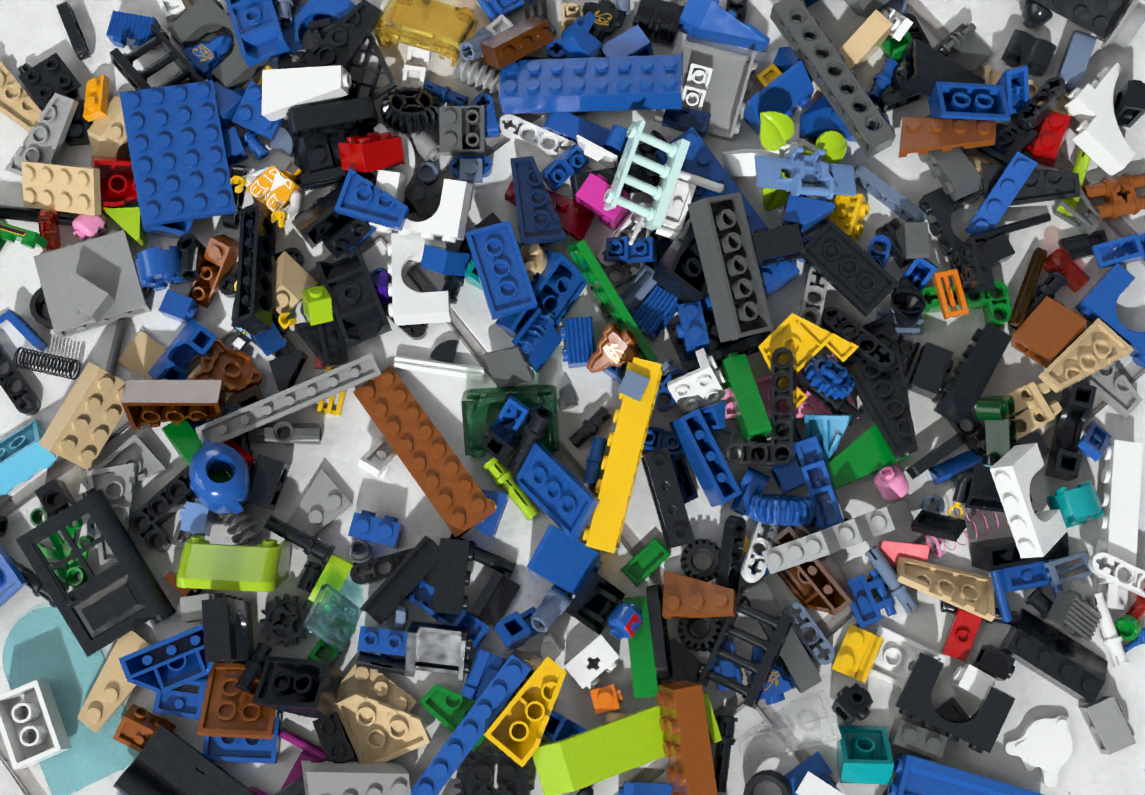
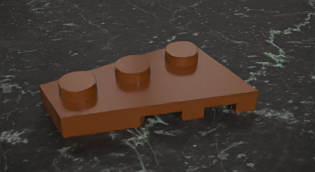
M669 571L664 572L662 616L664 619L735 616L736 592L734 589Z

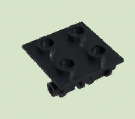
M641 0L636 16L634 15L632 21V28L638 25L649 40L672 46L684 6L663 0Z
M54 53L18 76L43 110L54 93L75 99L79 95L78 88L82 86L57 53Z

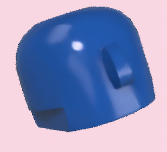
M210 439L203 441V447L193 455L190 462V488L194 491L198 500L214 513L227 514L234 512L238 514L243 512L242 506L247 501L250 491V471L246 460L236 449L225 443L212 444ZM216 470H224L230 474L231 479L225 483H216L210 480L209 476Z

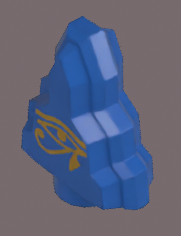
M227 33L215 36L209 42L201 41L195 46L190 44L182 49L181 53L187 58V62L199 76L202 75L210 81L215 78L211 72L223 62L222 57L229 51L233 39Z
M752 647L750 661L761 663L765 653H762L760 648ZM775 664L760 700H765L766 705L785 700L784 693L797 687L792 676L786 675L782 666ZM752 673L749 676L750 684H752L755 677Z

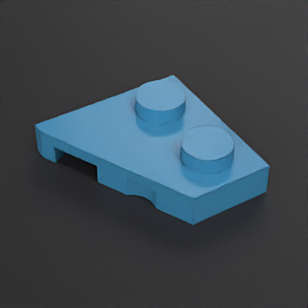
M807 413L804 415L805 438L818 436L826 462L832 460L852 418L851 414Z

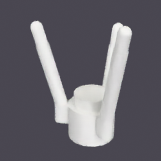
M643 202L639 203L640 205H642V206H644V207H647V208L651 207V205H649V204H647V203H643ZM631 212L630 216L614 235V237H619L634 219L637 225L629 240V245H633L641 227L646 222L644 216L635 212ZM647 229L645 238L651 237V230Z

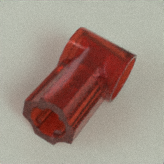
M1057 249L1046 256L1043 269L1047 273L1051 270L1061 273L1068 281L1066 285L1074 293L1089 281L1090 277L1072 261L1071 255L1067 250ZM1054 258L1058 259L1060 266L1054 262Z

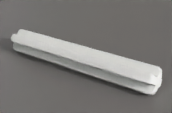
M396 355L394 359V366L398 369L481 381L485 377V368L401 355Z

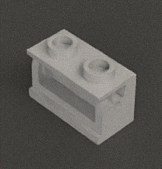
M1103 696V698L1095 700L1094 703L1078 707L1101 754L1110 755L1136 743L1133 737L1135 732L1130 723L1125 721L1122 714L1123 707L1114 696Z

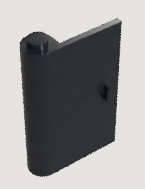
M161 724L136 759L113 785L114 788L124 795H257L164 724Z

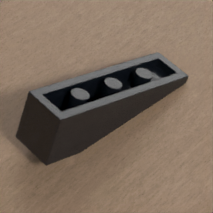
M1066 532L1044 557L1034 558L1020 557L1014 537L970 543L972 567L990 572L1069 556L1068 533Z

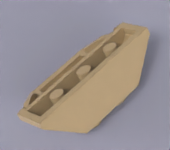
M114 96L108 104L107 115L96 119L87 130L92 156L128 158L130 156L120 96Z

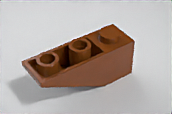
M225 234L210 237L201 261L199 280L193 281L188 297L194 299L205 308L209 307L219 291L220 280L229 275L237 261L239 254L238 241Z

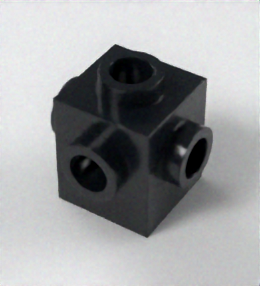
M855 683L850 688L848 686L842 688L837 693L838 698L835 699L831 707L833 712L848 727L857 719L860 722L863 721L871 713L869 708L874 701L865 688H861L858 683Z

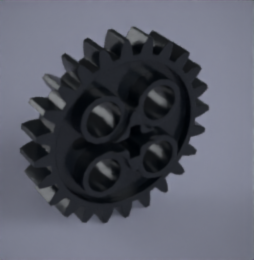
M496 745L493 748V752H490L489 748L485 746L483 755L476 750V759L467 756L469 765H460L461 769L465 771L464 774H456V777L461 779V783L454 785L455 788L461 789V792L456 795H476L479 792L493 795V790L488 788V785L493 782V764H497L496 782L498 785H501V788L496 791V795L503 793L530 795L527 793L528 790L535 788L534 785L528 784V781L533 779L534 776L526 775L525 773L529 770L530 766L522 768L503 751L499 752ZM483 766L488 769V779L480 780L477 777L476 771L478 767ZM504 767H509L513 770L514 778L512 780L506 781L502 779L500 773Z

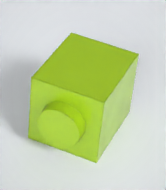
M315 286L301 291L304 315L311 326L333 321L331 296L324 286Z

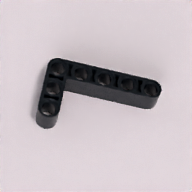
M777 348L772 354L771 443H730L723 451L724 459L728 463L737 466H788L795 461L797 359L795 354L788 348ZM782 354L790 355V360L786 365L779 364V358ZM788 377L790 380L789 386L785 389H780V379ZM782 401H788L790 405L788 411L780 413L778 409L779 404ZM787 424L789 426V433L785 437H780L778 434L779 427ZM735 448H739L741 457L734 461L731 458V452ZM763 448L765 457L757 461L754 457L755 451ZM783 448H787L789 457L785 461H780L778 452Z

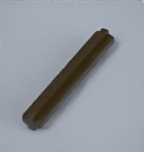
M1038 247L1033 252L1012 310V316L1009 320L1010 325L1020 327L1023 324L1047 256L1045 249Z

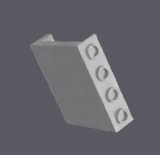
M679 32L672 55L682 54L683 90L691 63L713 69L701 110L711 114L706 135L732 142L733 134L738 135L741 122L737 121L739 114L744 115L747 102L743 101L744 95H749L753 82L749 81L750 74L755 75L758 61H754L756 52L753 51L752 57H747L686 41L687 34ZM656 109L654 122L662 123L666 109Z
M112 230L104 236H92L84 242L77 244L68 243L63 248L44 250L40 255L33 256L54 333L61 339L117 322V320L121 321L151 312L149 302L145 299L142 285L140 284L129 244L131 239L125 230ZM70 269L107 292L115 300L99 323L93 319H90L88 322L76 314L78 309L72 305L67 275Z

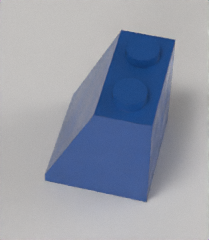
M550 524L529 561L527 569L529 572L575 596L591 570L597 573L603 561L599 560L601 557L599 552L587 547L576 539L571 540L563 531Z

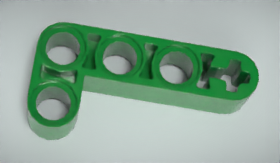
M994 281L996 288L994 291L998 293V298L993 297L990 292L975 293L976 300H972L968 295H965V290L962 288L968 309L982 308L986 324L988 322L1000 328L1010 320L1012 311L1007 286L1003 282ZM951 285L957 310H960L954 285ZM923 288L920 292L926 301L924 313L942 312L936 288ZM994 312L1000 313L1002 320L996 319Z

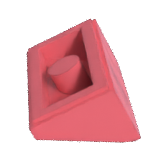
M884 540L878 544L880 551L894 568H897L896 562L899 557L923 562L928 560L929 545Z

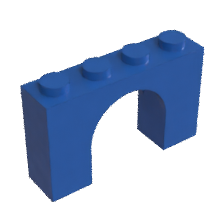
M309 0L306 4H303L299 8L298 14L293 18V23L289 26H284L283 31L286 34L291 50L288 52L294 55L295 52L306 49L303 46V37L309 29L308 22L330 18L331 22L334 23L348 14L356 5L349 0ZM280 55L273 58L278 61Z
M1116 263L1074 308L1091 323H1094L1098 318L1134 349L1129 354L1133 362L1145 368V332H1135L1126 328L1119 321L1116 314L1118 297L1135 277L1119 263Z

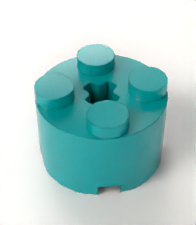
M1091 481L1080 483L1077 485L1078 488L1071 490L1068 486L1054 491L1055 494L1047 497V504L1050 510L1060 509L1066 528L1087 523L1086 520L1090 519V516L1095 520L1105 514Z

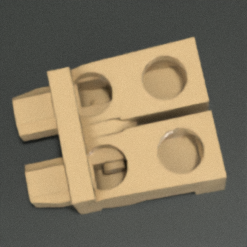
M1033 381L1006 394L1013 396L1015 414L1018 412L1020 414L1015 417L1017 440L1055 419V416L1062 411L1058 401L1053 400L1048 404L1045 401L1043 395L1050 392V387L1043 381L1037 383Z

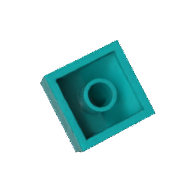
M837 725V767L840 783L890 784L894 761L886 727H847L846 725Z

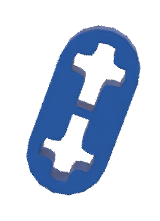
M485 155L457 156L450 161L449 168L452 176L460 179V172L457 171L460 159L482 158L486 166L483 171V178H485L492 172L491 160Z

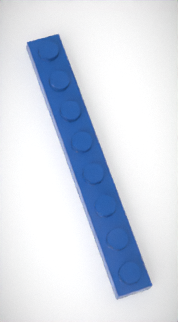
M515 653L511 654L412 787L411 795H438L533 668Z

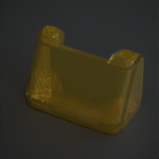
M389 0L382 11L384 14L374 28V33L378 45L389 49L392 42L397 47L399 43L438 53L440 59L443 60L446 56L452 60L451 67H454L461 56L459 51L460 44L473 38L478 20L474 11L467 7L459 8L434 0Z

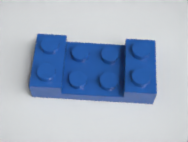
M226 0L242 58L249 67L291 51L286 34L281 27L274 4L275 0Z

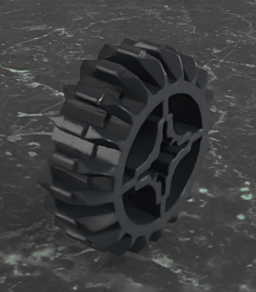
M403 86L400 90L396 88L394 92H388V95L383 97L381 106L383 123H386L387 128H392L393 132L400 131L401 134L410 133L411 135L412 133H417L420 135L423 131L427 133L429 129H435V126L439 124V107L441 103L436 94L430 93L429 89L422 90L421 87L413 88V86L411 88Z

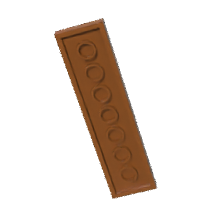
M391 365L381 372V376L369 380L353 391L457 539L496 512V509Z

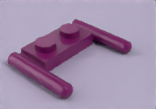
M285 728L280 731L279 736L303 749V751L300 753L281 790L303 775L301 761L323 763L327 759L322 748ZM254 786L249 788L257 795H268Z

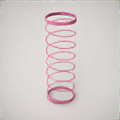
M995 512V515H996L995 520L997 521L998 527H999V523H1000V522L998 521V517H997V514H996V512ZM984 516V519H985L984 524L987 526V533H988V528H989V529H991V528L988 527L986 518H985V516ZM972 518V521H973V523H974L973 528L976 530V539H977V532H978V531H977L975 522H974V520H973V518ZM924 534L926 542L930 546V550L932 551V553L936 557H941L942 555H944L946 551V545L944 543V540L939 538L941 542L944 544V554H942V549L937 538L931 536L937 546L938 552L931 545L928 535Z

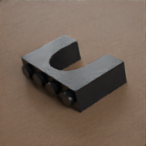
M980 186L978 191L956 201L949 194H946L942 187L923 195L919 201V208L927 216L930 232L934 237H937L942 254L945 257L947 256L951 263V270H958L959 278L961 269L960 265L956 264L955 254L964 241L959 239L952 230L951 214L955 210L977 201L983 194ZM1005 233L986 242L976 244V246L987 244L991 268L1009 260L1015 254Z
M225 593L209 595L210 599L201 600L205 662L225 661V663H237L250 660L254 653L251 603L243 601V598H237V596L225 595Z
M920 651L895 703L896 707L900 708L898 712L912 719L913 715L922 719L921 724L932 730L938 727L946 731L944 735L956 742H959L960 739L968 742V747L980 754L983 751L990 753L1015 698L989 685L978 710L971 717L960 721L947 719L935 710L931 698L932 689L944 663Z

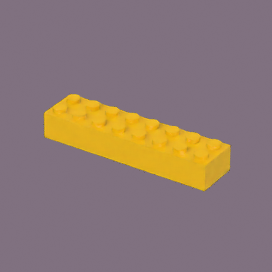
M635 357L632 363L628 362L626 371L629 369L650 379V382L640 402L620 393L619 399L622 401L621 409L616 408L613 423L616 424L615 432H610L607 442V446L611 447L609 456L604 455L601 469L605 470L603 479H598L595 493L599 494L598 499L600 501L591 515L593 517L591 526H586L583 540L587 541V547L610 553H616L618 550L664 369L660 363Z

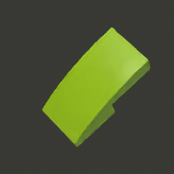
M332 553L308 600L329 610L343 586L353 563Z

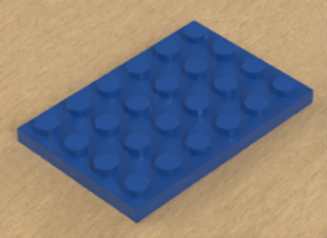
M213 80L119 92L143 227L237 213L233 189L230 184L231 178Z

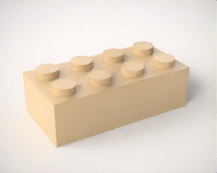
M88 362L38 444L89 471L125 412L121 401L126 382Z

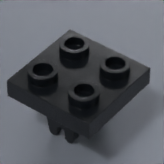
M591 570L565 612L600 635L604 628L609 626L607 619L616 606L623 603L622 599L626 594Z

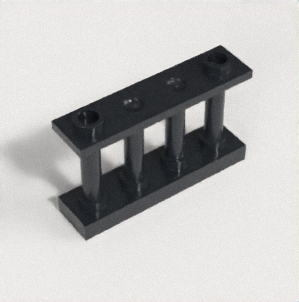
M155 24L150 26L153 38L130 53L122 54L118 48L109 52L112 64L135 90L157 88L155 86L151 87L147 83V78L173 61L181 71L158 87L178 85L187 78L192 83L208 81L207 79H202L171 44L167 33L163 29L159 30ZM158 45L167 53V55L142 71H137L133 67L135 60Z
M668 447L645 453V457L641 458V462L667 549L695 542Z
M737 593L735 616H728L710 657L707 663H703L700 667L697 677L700 678L698 683L706 687L709 680L741 694L742 698L745 699L743 704L756 709L795 619L784 612L781 618L778 616L774 618L743 604L746 599L744 595ZM738 614H744L771 626L774 631L771 640L761 639L735 627L734 623ZM729 635L762 649V653L765 654L761 663L752 662L724 649ZM719 657L752 672V675L755 676L752 684L745 686L715 672L714 669Z

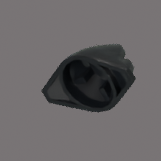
M900 278L899 284L891 295V310L899 326H905L907 323L909 327H913L923 314L926 301L909 278Z

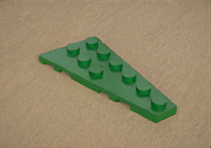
M585 240L572 241L564 246L573 262L581 270L584 280L590 283L594 289L593 294L599 303L603 302L622 331L628 328L634 333L638 340V344L635 347L640 353L641 359L656 362L658 360Z

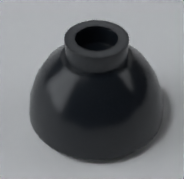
M1027 0L1023 5L1022 15L1024 22L1022 24L1032 30L1036 26L1047 23L1053 17L1052 11L1035 1Z

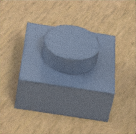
M460 159V181L483 183V159Z

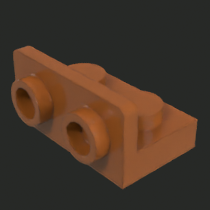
M133 704L123 716L113 739L141 752L161 724H164L172 731L175 730L176 725L170 723L165 718L152 714L143 707Z

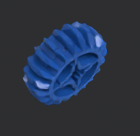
M770 493L758 494L751 498V518L756 522L785 526H803L813 522L815 516L814 502L808 497Z

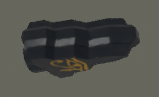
M599 0L598 3H584L583 16L589 11L596 16L589 33L603 44L605 37L612 36L616 28H621L626 16L617 11L615 4L609 0Z

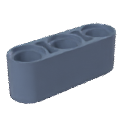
M1078 30L1073 31L1056 77H1062L1065 80L1066 92L1071 93L1076 87H1080L1097 37Z

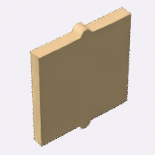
M140 330L131 344H127L128 348L118 359V362L144 380H154L148 372L167 348Z

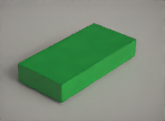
M654 537L621 571L638 587L671 553Z

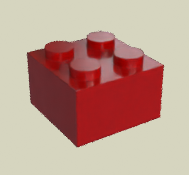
M391 132L366 133L365 137H360L359 135L346 137V141L338 143L342 170L348 171L351 168L356 172L366 173L405 164L401 136H392Z

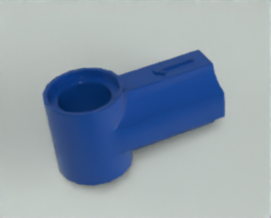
M748 466L739 484L741 485L740 490L742 494L734 498L730 509L740 515L749 517L751 513V498L758 494L762 495L770 476Z

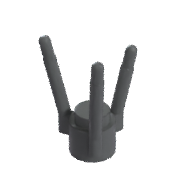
M1080 187V197L1091 213L1089 214L1086 211L1080 215L1070 205L1061 200L1059 202L1060 205L1076 217L1077 222L1057 210H1054L1053 214L1076 227L1081 233L1084 231L1087 235H1090L1101 225L1102 221L1098 218L1101 214L1095 210Z

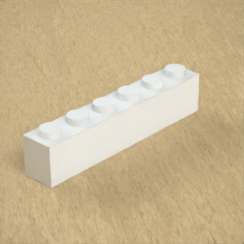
M1113 440L1108 443L1102 456L1105 464L1101 472L1103 492L1100 494L1099 499L1105 514L1098 519L1100 539L1097 541L1096 551L1097 553H1108L1136 567L1143 443ZM1103 558L1098 560L1099 569L1107 567L1112 570L1114 567L1105 565ZM1120 568L1118 577L1126 582L1130 576L1129 571L1126 568ZM1095 574L1098 584L1109 585V583H1113Z

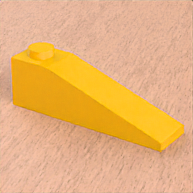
M548 656L484 732L485 737L522 768L540 745L566 675V671Z

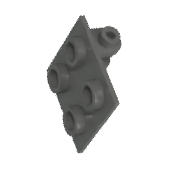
M962 23L933 48L971 72L976 70L994 54L975 35L976 26L973 23Z

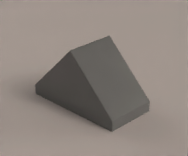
M904 222L896 231L895 236L905 258H929L928 222Z

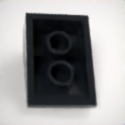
M689 218L660 259L652 277L653 280L684 303L703 299L707 291L691 218Z
M267 656L252 703L309 718L330 720L344 673L331 661Z

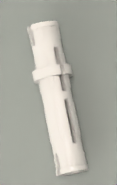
M1101 592L1088 596L1090 603L1096 606L1095 611L1102 616L1099 619L1100 623L1098 625L1104 641H1102L1103 645L1107 646L1114 667L1127 664L1129 660L1121 643L1123 641L1122 636L1118 635L1107 607L1104 593Z

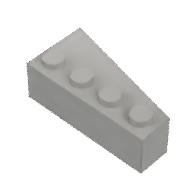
M301 761L305 795H411L409 773L402 763L371 762L370 764H358V762H348L347 764L333 763V761H323V763Z

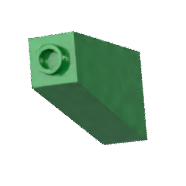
M738 352L728 354L722 360L721 368L743 443L767 439L772 431V427L746 354L739 355Z
M874 424L827 465L836 490L878 472L884 467L901 462L910 455L895 461Z

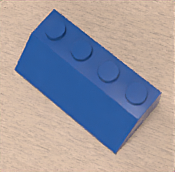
M546 249L545 253L548 257L546 268L541 274L537 272L533 276L534 281L531 282V286L538 304L537 308L539 307L545 315L551 313L555 316V324L553 326L556 329L585 288L587 282L582 277L581 271L562 253ZM537 308L498 318L495 324L514 339Z

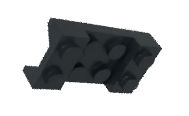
M359 246L354 247L348 257L336 262H316L323 285L331 296L332 308L348 347L392 331Z

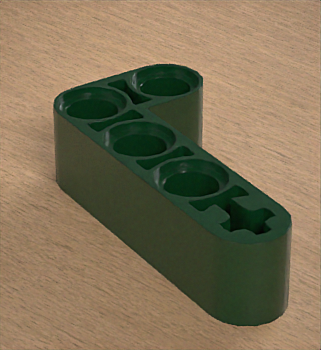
M1011 395L985 396L980 398L976 404L978 420H985L987 456H995L997 461L1017 445L1015 403Z

